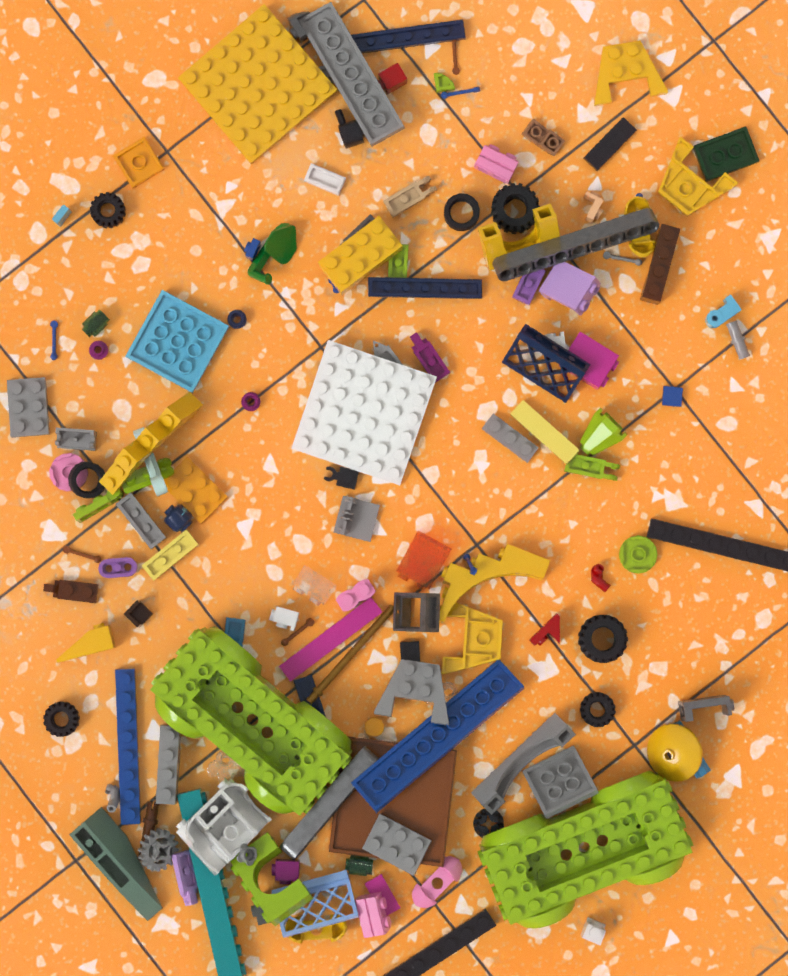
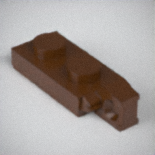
M55 580L54 585L44 584L43 591L53 592V597L57 599L96 603L99 584Z

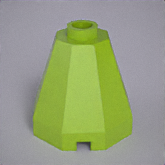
M601 407L594 413L580 440L582 444L580 448L587 455L590 453L595 455L622 441L628 435L626 431L623 434L621 433L623 428L607 412L604 415L601 413L603 411Z

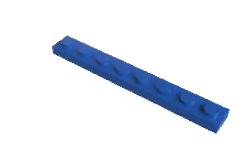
M135 669L115 670L121 825L141 824Z

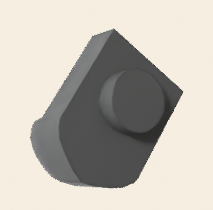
M309 11L295 13L287 18L291 26L289 30L294 39L298 38L300 43L307 40V34L298 20L308 15Z

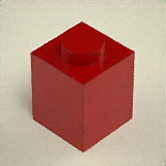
M399 63L378 73V82L387 94L407 84V77Z

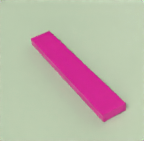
M370 597L279 666L291 682L382 613L381 609Z

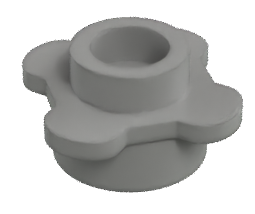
M241 844L237 861L240 863L244 862L247 866L253 865L257 858L256 848L248 847L247 844Z

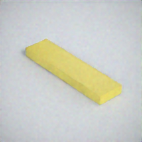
M524 400L510 413L514 419L566 465L580 452L574 444Z

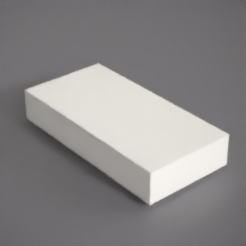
M312 163L304 178V182L339 196L346 177Z

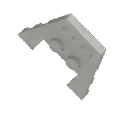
M401 659L374 710V714L392 717L395 698L434 703L431 723L449 726L440 665Z

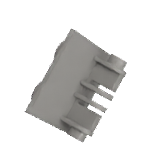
M343 496L333 533L371 542L380 505Z

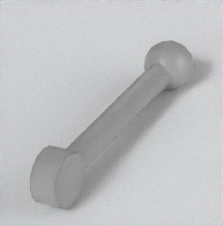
M608 251L603 254L604 259L622 260L635 263L637 266L642 264V260L639 258L635 260L611 255Z

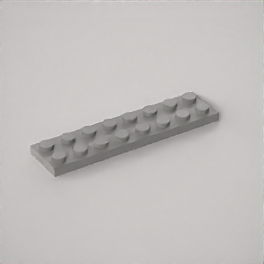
M332 2L299 19L298 21L306 32L310 43L371 147L405 129Z

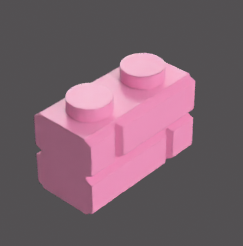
M484 145L474 168L508 185L519 163L516 160L517 157L510 153L505 155L499 152L500 149L494 145Z
M381 892L360 895L355 899L364 938L385 935L390 930L391 919L389 916H386L385 909L387 908L385 897H382Z

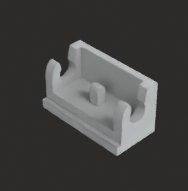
M56 427L57 440H55V445L57 448L96 450L97 432L95 430Z

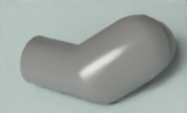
M107 784L105 793L111 795L107 811L113 813L116 811L119 803V789L116 785Z

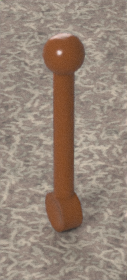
M452 40L454 62L452 72L454 75H458L460 70L457 65V40Z
M69 546L63 547L64 553H73L92 559L96 563L101 562L100 556L85 554L73 550Z
M308 618L306 620V624H304L301 628L295 631L287 639H282L281 645L287 646L288 642L292 640L295 636H297L300 632H302L305 628H307L308 626H313L314 620L312 618Z

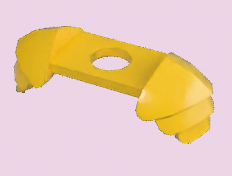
M633 197L626 203L624 215L650 208L648 201L643 197ZM649 234L631 240L629 247L638 257L645 258L654 251L656 241L651 240Z
M297 916L294 918L300 920L301 916ZM289 919L285 926L286 932L294 930L297 923ZM315 920L303 921L302 923L309 926L313 925ZM344 921L322 927L321 934L317 936L313 935L311 931L289 936L288 938L299 944L307 940L330 939L331 942H335L345 935L348 926Z

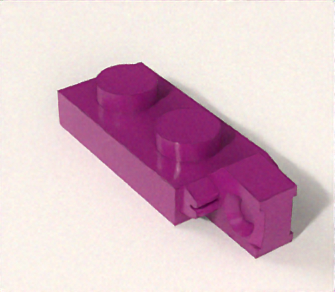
M417 332L410 336L414 343V346L411 347L413 353L428 374L437 376L435 383L450 374V371L430 341L426 338L421 340Z

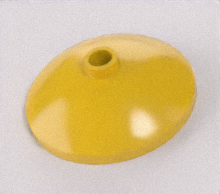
M666 724L659 727L652 733L647 744V756L651 767L662 778L665 777L666 780L673 782L687 780L695 775L701 766L703 752L700 741L690 729L683 725ZM668 752L671 754V758L668 757Z

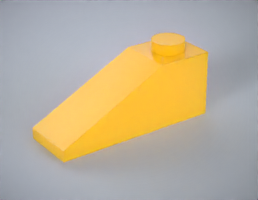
M104 623L93 625L94 629L85 633L56 659L57 663L116 648L110 625L105 626Z

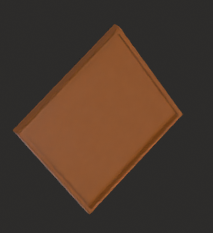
M348 736L351 740V761L364 746L380 759L398 744V742ZM452 749L377 813L355 789L333 815L329 852L381 859L362 848L379 814H382L432 840L421 864L444 867L457 750ZM341 767L338 769V771L340 772V773L338 774V776H339V775L342 773V771L344 770V769H342Z

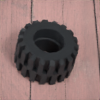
M510 183V186H503L501 190L497 191L492 201L491 216H493V221L497 223L499 229H504L506 233L509 231L512 234H516V232L521 234L525 230L528 231L535 223L532 209L540 207L539 199L535 196L536 193L530 191V187L522 186L523 184L521 183L518 185ZM511 199L522 201L526 206L525 215L521 218L509 217L504 211L505 203Z
M610 615L593 616L585 621L578 633L580 650L587 658L594 662L610 663L623 655L624 650L627 648V630L624 628L623 623ZM598 628H608L614 635L613 645L607 650H599L592 643V634Z

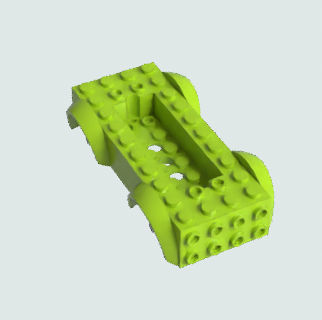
M215 626L194 630L188 637L190 642L182 645L175 653L178 655L177 658L169 660L163 668L166 671L158 674L151 682L153 686L150 690L155 694V708L158 714L171 728L184 736L195 739L208 738L245 770L244 781L248 790L264 806L281 814L292 812L297 813L299 816L303 812L307 814L315 803L313 799L315 797L319 799L327 789L326 784L328 782L332 784L340 773L338 769L340 767L344 769L351 761V740L305 701L297 704L293 703L260 675L262 665L222 630ZM233 703H242V712H234L232 709ZM250 714L258 717L257 724L251 725L248 722ZM264 727H270L273 730V735L270 738H265L262 735Z
M649 770L599 790L598 794L591 797L590 803L549 819H546L543 814H538L483 836L481 844H479L481 850L477 852L482 865H487L488 867L484 870L489 883H494L495 885L491 888L497 903L500 901L502 903L498 906L504 921L508 919L510 925L518 923L525 928H543L557 923L568 916L573 910L577 898L622 880H627L635 885H649L661 882L674 875L682 867L684 857L693 853L691 849L693 842L691 837L684 831L686 824L683 817H680L679 813H677V810L680 809L676 799L670 795L672 788L669 781L665 777L662 778L659 774ZM600 835H605L608 838V842L604 846L597 844V838ZM582 842L589 844V849L586 852L579 851V845ZM565 849L570 850L572 853L569 860L561 858V852Z

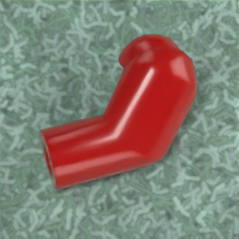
M596 564L591 569V581L603 592H606L611 585L603 579L604 567L601 564Z

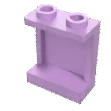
M563 262L553 266L539 292L544 298L552 299L574 310L581 316L589 308L590 301L598 293L601 283L595 276Z

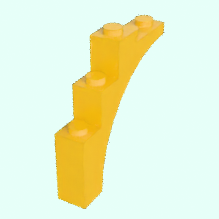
M188 392L169 405L156 421L145 427L135 441L122 449L115 458V462L99 482L112 495L115 494L134 471L166 439L195 416L203 404L191 392Z
M507 544L505 548L501 547L497 557L500 561L480 553L477 555V558L473 557L471 563L473 567L477 568L475 575L470 574V570L450 563L449 567H444L441 577L444 578L442 583L449 585V588L445 587L441 598H444L442 606L440 605L439 623H444L449 611L459 598L480 583L505 576H523L542 581L550 560Z

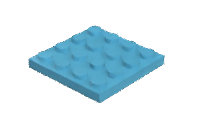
M161 290L125 357L193 393L229 329V325Z

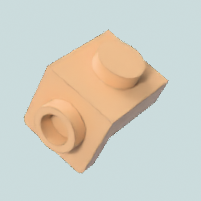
M586 191L584 199L592 202L593 205L585 220L592 223L594 218L598 220L602 212L600 206L604 199L594 191Z

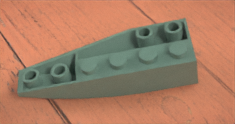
M102 807L69 834L104 876L147 921L163 908L128 837Z

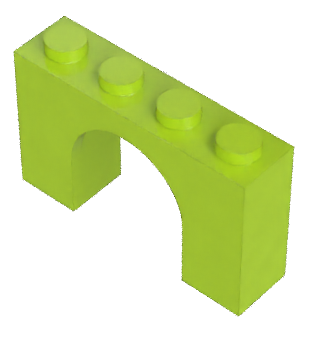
M267 832L248 846L255 847L257 850V858L253 865L247 866L244 862H238V853L230 861L233 865L230 868L236 876L240 875L243 880L241 885L246 892L250 891L253 897L251 900L257 908L261 907L264 911L261 915L267 923L271 922L276 926L311 901L313 897L300 879H297L276 894H267L260 890L258 885L260 870L265 864L282 853L277 843Z

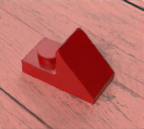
M557 613L528 640L533 646L537 644L541 646L548 639L547 634L560 644V616Z

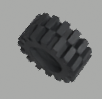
M106 192V194L100 193V196L94 197L95 200L91 202L92 206L90 207V214L93 220L99 226L106 229L107 227L111 229L113 226H119L118 223H122L123 217L126 215V209L121 198L109 192ZM110 203L114 205L115 213L111 217L102 216L101 207L104 204Z
M590 693L583 698L580 704L581 717L587 724L593 727H604L614 719L613 717L616 713L615 704L612 698L604 693ZM595 702H601L605 707V712L601 717H594L590 712L591 705Z
M57 702L46 709L45 715H43V724L51 735L56 737L68 736L79 726V712L75 709L74 705L68 702ZM58 712H65L69 717L68 724L64 727L56 725L54 717Z

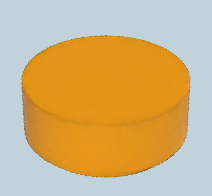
M372 717L366 721L365 731L369 736L377 737L382 734L384 724L381 719Z

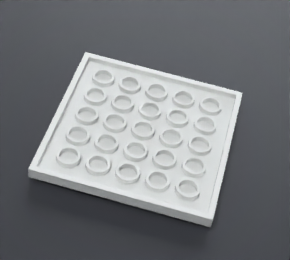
M328 340L291 449L400 486L437 376Z

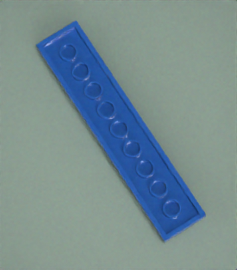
M497 660L446 703L449 726L431 723V715L351 782L352 786L376 813L379 812L524 689L523 684L500 660Z

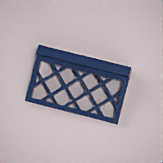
M527 324L523 326L502 360L503 364L565 403L591 365ZM519 340L526 343L528 349L520 350ZM534 352L542 353L545 359L536 360ZM530 353L532 361L524 362L522 354ZM511 355H518L520 363H513L508 358ZM550 362L558 363L561 369L552 370ZM546 363L548 371L540 372L538 364ZM534 365L536 373H529L525 366ZM572 372L575 375H577L578 378L576 380L569 381L567 373ZM562 373L564 381L556 382L554 374ZM550 375L552 383H545L542 380V376ZM566 385L567 395L559 392L558 386Z

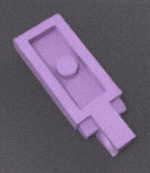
M190 850L172 854L171 857L179 893L183 897L185 906L197 904L196 893L198 886Z

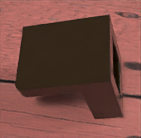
M137 600L124 615L136 627H141L153 613L140 600Z

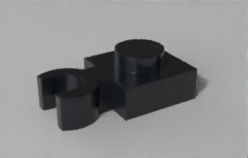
M326 467V470L332 471L333 475L330 478L324 477V480L329 482L337 480L336 486L355 490L358 471L340 467L339 472H337L333 467Z

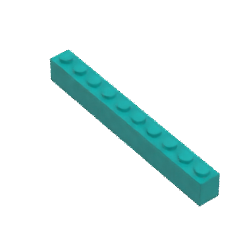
M201 788L177 794L182 820H189L208 801L206 792H202ZM189 848L218 976L247 975L245 963L241 964L240 956L243 955L241 945L237 944L235 938L238 937L237 927L232 925L233 909L227 903L229 898L228 888L224 887L222 881L225 879L224 870L222 868L214 876Z

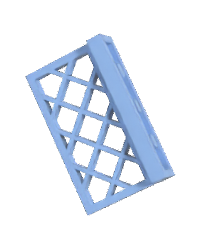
M347 870L303 881L310 894L315 895L307 908H300L305 911L300 920L289 916L280 923L282 936L285 938L358 918L359 915ZM347 885L348 892L345 898L335 894L339 887ZM288 886L271 890L272 894L279 893ZM326 891L331 894L326 903L316 899L320 892ZM333 896L342 900L337 910L328 906ZM315 901L323 905L319 915L309 911ZM345 903L352 906L353 914L344 915L340 912ZM326 908L335 912L331 920L321 918ZM307 913L316 917L313 925L307 926L302 923ZM290 918L297 925L294 930L286 932L285 924Z

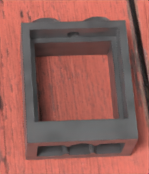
M394 592L393 631L439 632L440 593ZM411 598H421L420 627H410Z

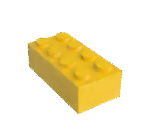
M378 216L318 261V265L339 293L344 295L402 251L403 246L382 218Z

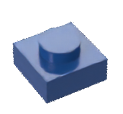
M253 238L252 242L248 241L244 249L247 259L254 261L261 246L259 240Z

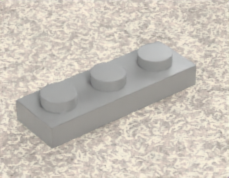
M494 413L482 427L483 431L526 463L529 462L539 448Z
M131 492L116 503L117 507L151 550L167 538Z

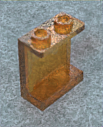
M417 531L396 570L399 573L398 577L407 582L411 579L416 582L414 586L423 591L426 588L430 590L452 549Z

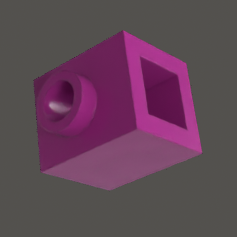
M276 859V863L272 864V876H275V881H279V884H291V881L299 879L300 860Z

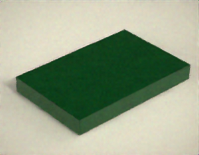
M746 126L693 146L695 156L706 182L721 177L725 172L729 174L760 162Z

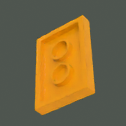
M188 457L174 469V474L171 477L169 476L164 479L168 492L200 524L228 498Z

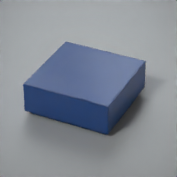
M663 386L662 406L681 407L683 388Z

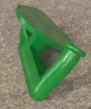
M281 223L271 232L248 269L247 273L251 278L266 285L271 284V274H262L260 272L270 256L280 264H286L291 260L297 249L295 226L289 223Z

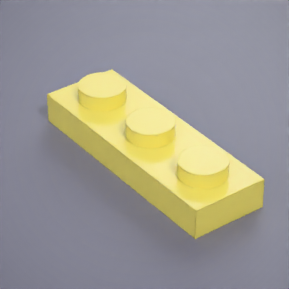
M186 529L145 562L142 567L152 580L155 581L199 544Z

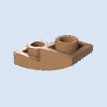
M535 119L529 122L521 134L552 156L556 155L565 142L551 129L548 130Z

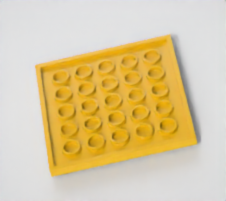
M265 4L178 77L251 165L338 91Z

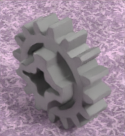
M157 828L156 831L150 830V836L145 834V841L139 842L142 848H138V851L142 854L138 858L143 860L141 864L146 866L147 869L160 872V869H167V864L173 865L171 855L179 851L178 848H175L178 841L174 840L175 835L165 829Z

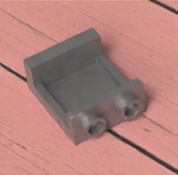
M728 695L678 701L680 718L685 722L694 721L692 709L721 705L723 715L727 716L732 715V711L735 710L733 699H730Z

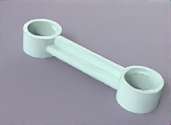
M144 427L133 431L135 439L145 429ZM152 453L144 462L151 484L158 497L167 493L168 489L161 475L155 455Z

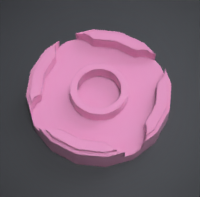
M72 453L56 457L49 470L51 481L60 490L72 491L68 484L69 473L76 464L85 461ZM88 469L80 471L77 475L76 482L79 488L87 480Z

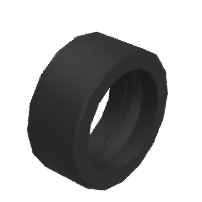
M459 193L453 195L445 204V221L450 228L456 231L470 230L479 219L480 208L478 202L468 194ZM457 202H466L472 207L473 216L466 223H457L451 217V208Z
M81 462L71 469L68 476V484L77 496L86 499L95 498L105 489L99 482L105 472L97 464ZM84 469H92L98 475V484L91 491L81 490L76 482L77 475Z

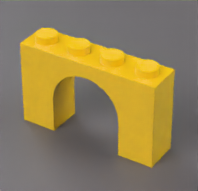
M551 203L532 209L535 221L534 229L527 237L519 241H503L496 222L478 228L483 256L489 271L494 270L492 263L495 258L560 236L557 216Z

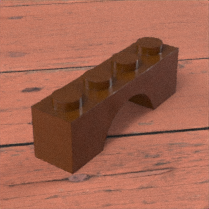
M661 224L659 227L651 264L640 296L641 301L655 305L661 302L680 228Z

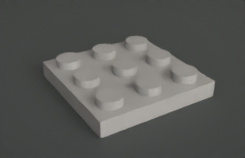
M574 745L522 771L546 819L599 793Z

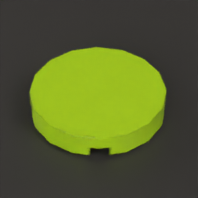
M640 535L632 536L625 540L619 550V559L622 566L629 572L636 574L645 573L655 565L658 556L654 543L647 537Z

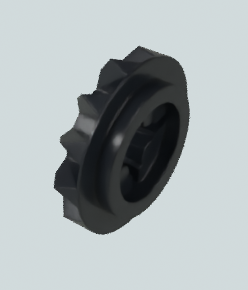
M482 809L475 815L473 827L475 832L483 838L487 834L504 828V820L497 810L491 815L486 809ZM487 816H489L491 822H497L491 826V832H489L487 826H480V824L486 822Z

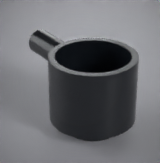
M336 110L335 115L339 123L338 129L345 148L348 149L364 143L363 138H365V135L357 121L346 122L342 110Z

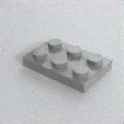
M46 378L7 380L11 438L50 435Z
M379 814L362 849L415 876L432 840Z

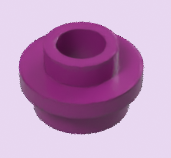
M94 341L89 347V353L96 360L104 359L108 354V346L103 341ZM96 347H101L102 351L96 353L95 349Z
M253 392L246 393L241 400L243 408L247 411L257 410L261 403L259 396ZM249 399H254L255 401L253 405H248L247 402Z

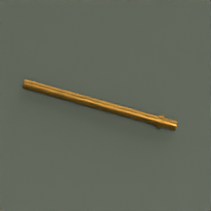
M390 604L324 680L317 687L313 688L314 691L306 699L308 702L313 704L319 696L323 695L322 692L393 614V605Z

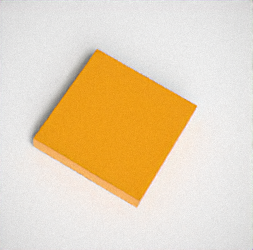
M145 136L113 155L114 160L132 189L165 170Z

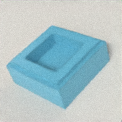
M62 205L52 220L61 227L72 212L68 207Z

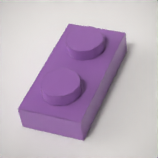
M542 269L523 275L512 298L529 306L544 276L545 270Z

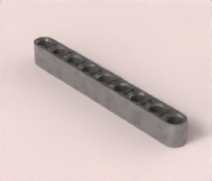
M645 208L501 255L494 259L492 265L499 280L508 281L652 234L658 230L660 224L653 210Z

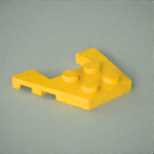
M640 40L603 46L594 106L612 103L609 84L647 78L650 97L666 95L668 93L666 86Z
M680 137L658 193L688 217L736 187L738 182L725 172L716 184L711 187L682 163L694 147Z
M456 602L447 617L465 618L463 657H443L441 674H448L501 660L503 620Z

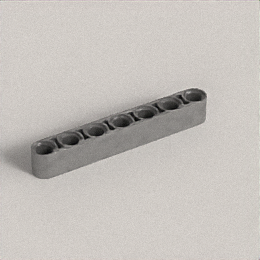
M364 746L287 836L279 848L295 860L355 790L351 782L379 758Z

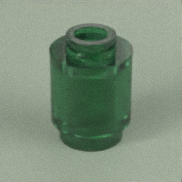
M99 309L97 312L94 311L82 323L84 326L82 330L89 337L92 335L96 337L108 325L107 322L110 319Z
M351 855L350 859L346 858L345 870H349L348 874L372 875L374 859Z

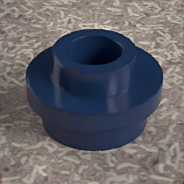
M233 310L229 313L227 320L232 328L240 329L245 326L247 318L243 311ZM237 316L241 318L239 323L234 322V318Z

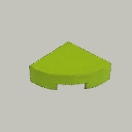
M434 73L436 93L455 90L452 80L442 73Z

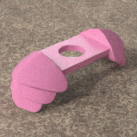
M446 856L444 867H439L421 886L416 884L412 890L414 904L421 908L434 906L437 903L435 899L454 880L456 882L459 881L463 871L460 860L452 856ZM436 877L441 878L443 881V886L439 889H435L432 886V880Z

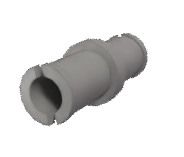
M737 320L726 324L732 339L730 341L731 345H734L739 357L738 359L741 360L749 357L750 354L744 341L746 338L742 336Z

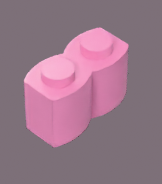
M369 579L358 582L352 590L342 592L336 598V601L343 612L355 608L360 601H365L372 597L376 590Z

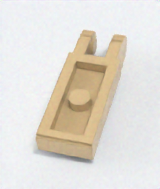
M426 176L418 182H413L383 201L392 218L438 190L436 186H432L424 192L419 188L430 182V176Z

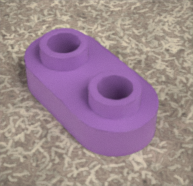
M129 557L105 559L101 561L98 567L100 575L105 578L130 577L138 569L137 562ZM128 563L131 564V570L129 571L125 569V565ZM111 565L112 571L107 572L106 566Z

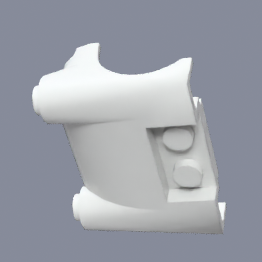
M226 778L217 786L219 790L189 820L183 819L176 826L178 828L176 833L214 876L240 852L241 844H248L272 820L253 803L247 793L248 788Z

